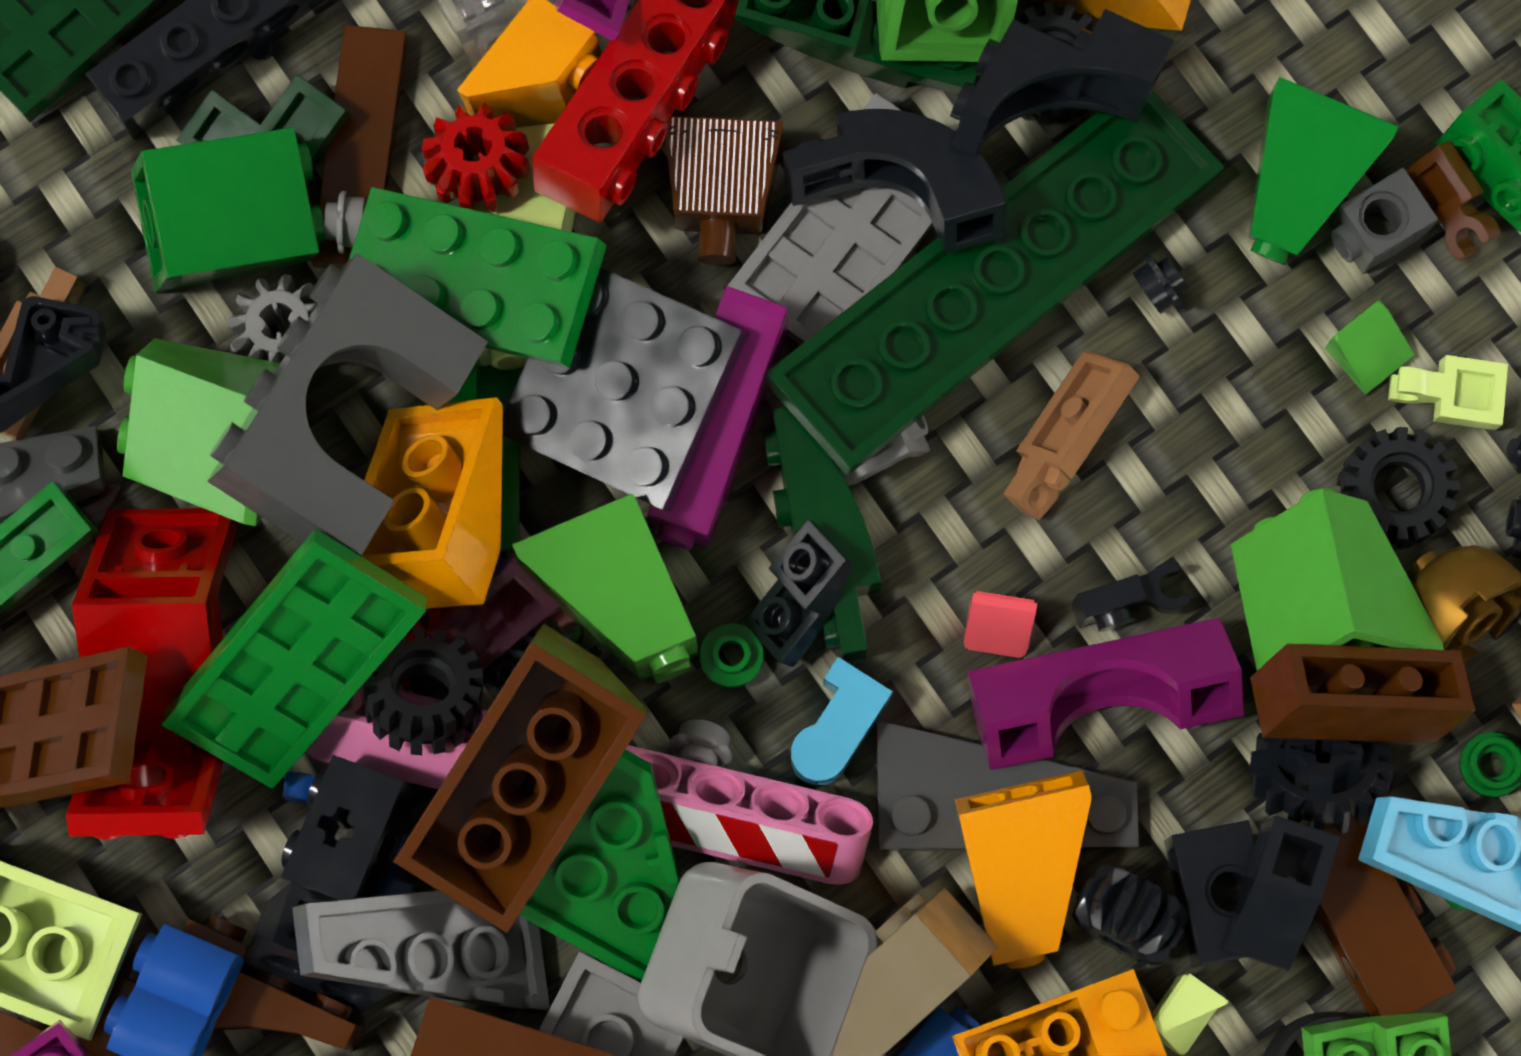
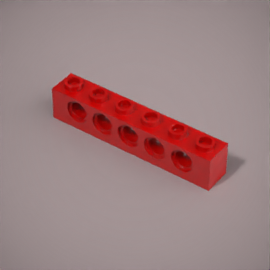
M638 0L622 23L620 33L615 41L611 40L532 156L534 191L599 223L603 221L614 203L621 206L627 200L634 187L637 177L635 170L645 156L653 158L661 148L667 134L669 118L676 109L684 111L690 104L698 86V75L705 64L714 65L722 55L729 36L728 29L735 20L734 16L739 0ZM690 6H702V7H701V8H693V7H690ZM660 51H672V52H674V53L663 54V53H659V52H660ZM637 96L645 99L635 101L626 98ZM599 143H609L614 146L608 148H599L594 145Z

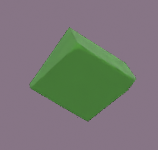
M1380 300L1335 334L1325 347L1365 396L1415 356L1389 310Z

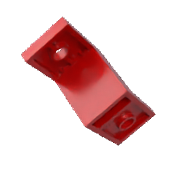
M204 508L107 510L72 603L79 658L128 646L148 655L130 781L126 784L72 794L66 812L69 837L94 836L98 839L110 840L121 836L161 835L165 838L177 839L188 835L205 834L224 761L161 724L164 709L223 640L218 592L236 535V521Z

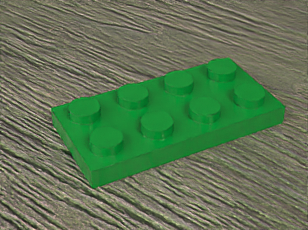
M371 187L349 260L356 253L360 254L488 341L485 347L487 349L570 368L607 245L596 237Z
M315 528L164 709L161 725L273 789L426 612L427 596Z

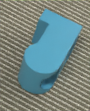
M837 657L823 681V687L835 695L816 724L803 729L795 737L791 747V765L795 775L811 786L829 785L843 774L887 706L893 692Z

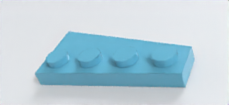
M1397 797L1376 798L1359 854V861L1521 932V818L1515 815L1484 813L1465 810L1463 807Z

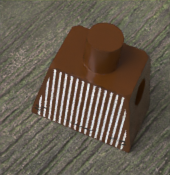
M671 116L667 122L668 130L665 137L675 227L680 231L699 232L698 260L700 262L710 265L733 264L736 261L737 234L757 235L763 233L782 153L783 121Z

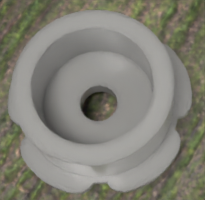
M346 191L340 192L338 202H326L325 240H337V250L339 253H344L345 247H353L366 206L365 197H347Z
M689 720L684 722L680 726L679 733L673 736L669 742L672 756L722 768L725 767V764H729L732 759V753L728 748L730 742L728 732L710 721Z

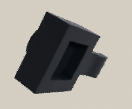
M1166 562L1145 575L1139 576L1137 574L1078 593L1071 606L1079 628L1096 623L1098 631L1105 632L1124 626L1135 620L1133 611L1140 609L1143 605L1151 606L1156 611L1164 614H1175L1184 610L1192 601L1190 594L1181 595L1178 598H1169L1160 589L1162 579L1179 573L1181 570L1179 563Z

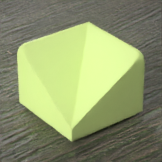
M1190 973L1176 977L1151 1013L1162 1043L1179 1055L1186 1054L1217 1008L1228 1004V1000Z

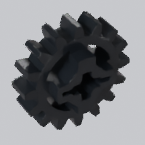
M1259 733L1256 739V751L1251 752L1249 777L1253 778L1252 794L1254 798H1266L1265 812L1269 816L1285 811L1288 813L1287 819L1298 823H1301L1302 820L1311 822V827L1322 831L1324 823H1334L1335 827L1342 834L1348 833L1351 818L1354 817L1357 821L1368 825L1376 798L1388 797L1389 791H1392L1395 765L1390 764L1391 748L1386 744L1376 745V741L1263 738L1262 733Z

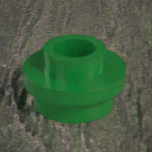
M728 623L714 628L706 635L700 647L699 658L703 672L713 683L725 688H738L750 683L759 674L764 654L760 640L749 628L740 624ZM727 644H736L742 648L744 657L739 664L728 666L720 660V650Z
M1489 732L1474 737L1464 746L1459 758V771L1464 783L1473 792L1484 797L1496 798L1509 794L1521 783V748L1510 737L1500 733ZM1485 754L1493 755L1499 760L1501 771L1497 777H1489L1482 771L1480 762Z

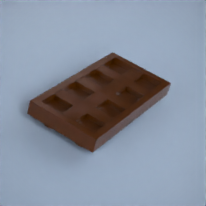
M128 646L0 676V808L129 783L148 655Z

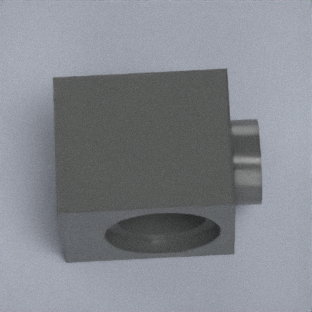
M1403 167L1341 204L1329 222L1333 229L1330 231V236L1341 257L1349 263L1354 261L1362 274H1365L1426 237L1438 218ZM1378 214L1383 216L1389 222L1392 233L1389 235L1373 233L1367 228L1364 222V215Z

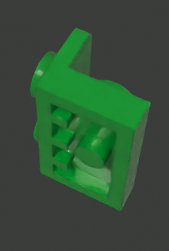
M1500 79L1456 118L1433 145V148L1450 140L1483 189L1484 193L1480 196L1517 231L1521 232V97Z

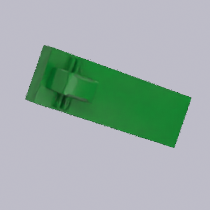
M52 481L0 524V615L62 565L73 553L99 534L98 530L65 488L57 482Z

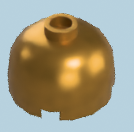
M1477 545L1454 547L1440 555L1435 550H1432L1421 556L1407 572L1411 584L1443 642L1444 650L1461 651L1464 663L1480 653V651L1469 646L1470 644L1479 640L1488 631L1497 638L1521 612V573L1493 550Z

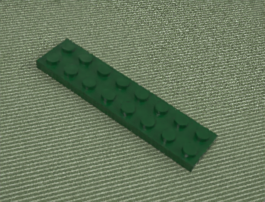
M1153 90L1137 122L1098 111L1000 188L1006 202L1005 237L944 254L939 239H935L767 371L764 382L848 476L1217 180L1225 167Z

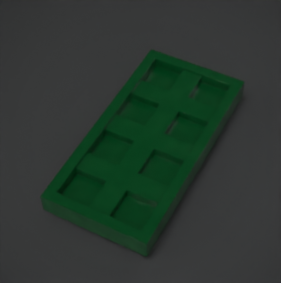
M0 0V92L29 122L33 121L168 0Z

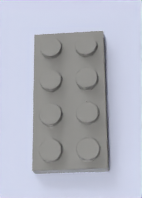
M877 93L874 94L864 107V109L900 110ZM885 187L857 188L793 206L791 202L728 286L787 307V336L802 345L905 264L934 225L926 210L917 201L900 191Z

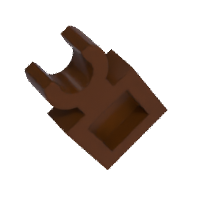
M1450 140L1437 145L1406 169V172L1438 218L1432 228L1440 224L1444 225L1447 248L1457 260L1461 261L1477 252L1468 238L1469 228L1476 232L1483 244L1501 235L1499 226L1494 218L1486 212L1477 211L1472 204V201L1483 194L1484 191Z

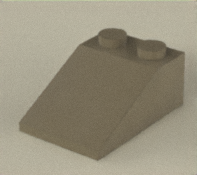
M945 887L929 902L919 892L874 932L883 943L866 958L832 1056H883L971 977L998 948Z

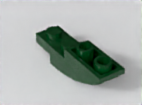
M738 1L734 16L735 20L787 47L856 74L904 89L908 81L956 95H959L966 81L972 84L975 83L977 74L974 71L978 62L881 60L876 1Z
M785 406L772 408L773 428L762 429V436L768 467L780 465L784 489L773 491L778 527L791 526L792 537H794L808 519L814 521L853 562L842 593L822 631L826 648L838 647L839 657L842 660L851 662L866 659L868 648L858 597L880 593L882 581L874 547L863 516L846 481L827 452Z

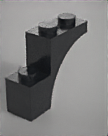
M1107 9L1104 10L1093 32L1082 27L1073 46L1012 20L1001 42L990 38L984 47L974 71L975 74L981 76L977 85L966 81L955 101L950 117L960 122L952 146L975 157L989 137L1006 124L1031 113L1057 108L1102 111L1137 122L1158 81L1174 40Z

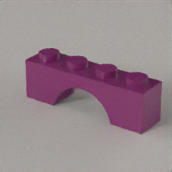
M1220 618L968 671L973 717L990 770L1054 757L1058 739L1073 721L1089 712L1105 707L1135 706L1146 708L1168 718L1179 729L1244 716L1242 669Z

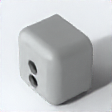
M716 862L700 863L690 868L682 876L639 987V1006L645 1018L653 1025L727 1056H832L866 958L877 949L876 934L874 933L873 926L864 916L776 876ZM742 955V968L739 975L728 983L719 981L715 975V970L734 973L739 957Z

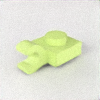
M1445 355L1439 361L1438 372L1415 367H1400L1398 375L1392 374L1390 376L1388 400L1406 404L1435 403L1433 422L1496 431L1503 425L1508 364Z

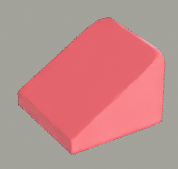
M976 591V593H973L969 603L963 641L964 648L1015 658L1024 657L1029 646L1037 603H1034V600Z

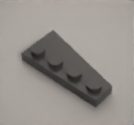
M879 720L876 721L878 851H966L954 799L1079 770L1083 771L1092 796L1081 850L1137 849L1139 847L1137 782L1042 759L990 770L982 745Z

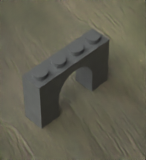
M356 253L341 269L330 264L312 289L309 297L318 302L317 306L307 321L298 316L282 337L277 350L285 354V357L275 373L264 369L250 388L243 402L252 407V410L241 427L231 422L215 444L210 456L219 463L207 482L301 543L316 528L362 556L394 500L331 459L315 440L306 415V394L314 372L321 367L334 363H356L368 366L385 375L437 410L458 394L488 341Z

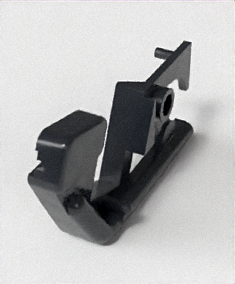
M36 296L28 297L21 303L4 374H0V433L9 429L50 399L59 389L98 367L103 352L106 327L97 310Z

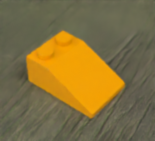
M497 397L445 403L437 410L429 405L389 409L364 481L393 499L394 502L362 554V557L427 596L426 608L484 604L501 550L503 404Z

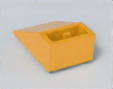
M1134 969L952 1036L959 1056H1167Z

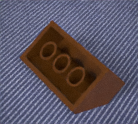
M543 624L393 862L508 933L649 711L601 659Z

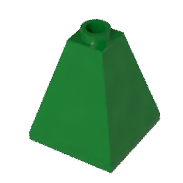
M1279 77L1267 100L1248 238L1255 241L1250 251L1282 265L1286 264L1289 255L1297 256L1392 141L1398 126Z

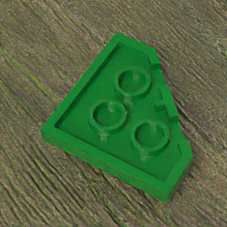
M626 749L624 750L519 914L640 983L681 880L654 772L649 762Z

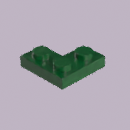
M296 74L262 124L221 94L211 90L176 141L180 144H188L294 127L297 144H307L312 167L314 168L352 114Z

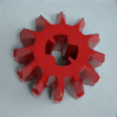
M484 102L476 115L468 116L467 110L458 104L455 110L456 120L449 122L436 117L433 125L436 137L423 139L422 151L424 158L427 159L423 166L425 179L431 185H437L436 192L438 198L445 204L459 198L460 207L473 209L477 201H484L485 206L494 213L498 207L496 196L502 194L517 199V194L519 193L517 180L528 178L531 169L529 159L525 157L529 151L528 139L522 131H516L515 120L510 116L509 112L494 118L492 108ZM479 156V160L474 161L473 157Z

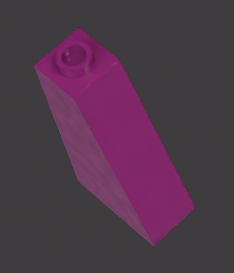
M729 286L725 288L715 318L749 334L671 511H665L650 504L647 512L649 525L658 529L656 534L658 539L686 550H691L694 542L706 547L710 546L769 389L764 382L765 374L779 363L787 342V307Z

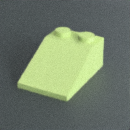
M0 860V1007L49 1026L61 1020L74 1035L86 1040H92L142 914Z

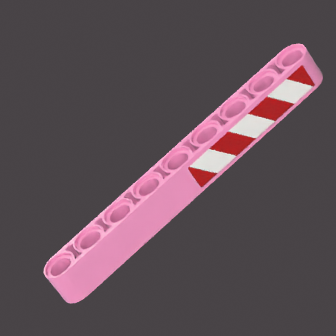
M362 685L309 746L306 752L313 758L329 763L332 755L405 782L439 789L475 730L473 733L465 730V741L457 747L453 745L449 738L445 739V752L434 755L432 744H422V756L411 755V743L404 741L400 751L389 747V734L379 740L373 733V722L367 723L364 707V687ZM398 690V694L402 699L413 704L429 705L441 701ZM482 710L481 716L478 715L477 727L479 726L487 711ZM631 745L626 747V750L652 765L672 846L827 884L842 885L851 883L860 875L873 826V817L870 811L860 802L839 795Z

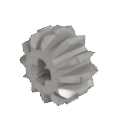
M284 274L279 280L277 290L272 291L265 279L258 278L256 289L260 296L255 300L248 295L237 294L236 302L246 314L234 315L227 320V326L230 331L239 335L230 344L232 352L237 355L281 363L285 354L277 350V346L283 336L280 332H277L276 339L270 329L278 321H281L283 326H287L288 319L292 324L298 316L307 321L318 302L309 297L314 285L307 283L296 290L292 277Z

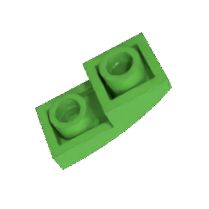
M1441 1012L1371 1016L1301 1027L1304 1056H1451L1447 1015Z

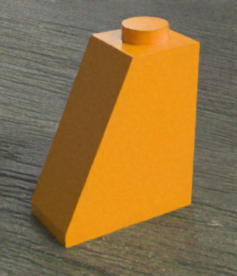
M1082 770L954 799L985 933L998 946L991 954L993 966L1006 963L1008 968H1026L1044 961L1045 954L1059 950L1092 799L1089 784Z

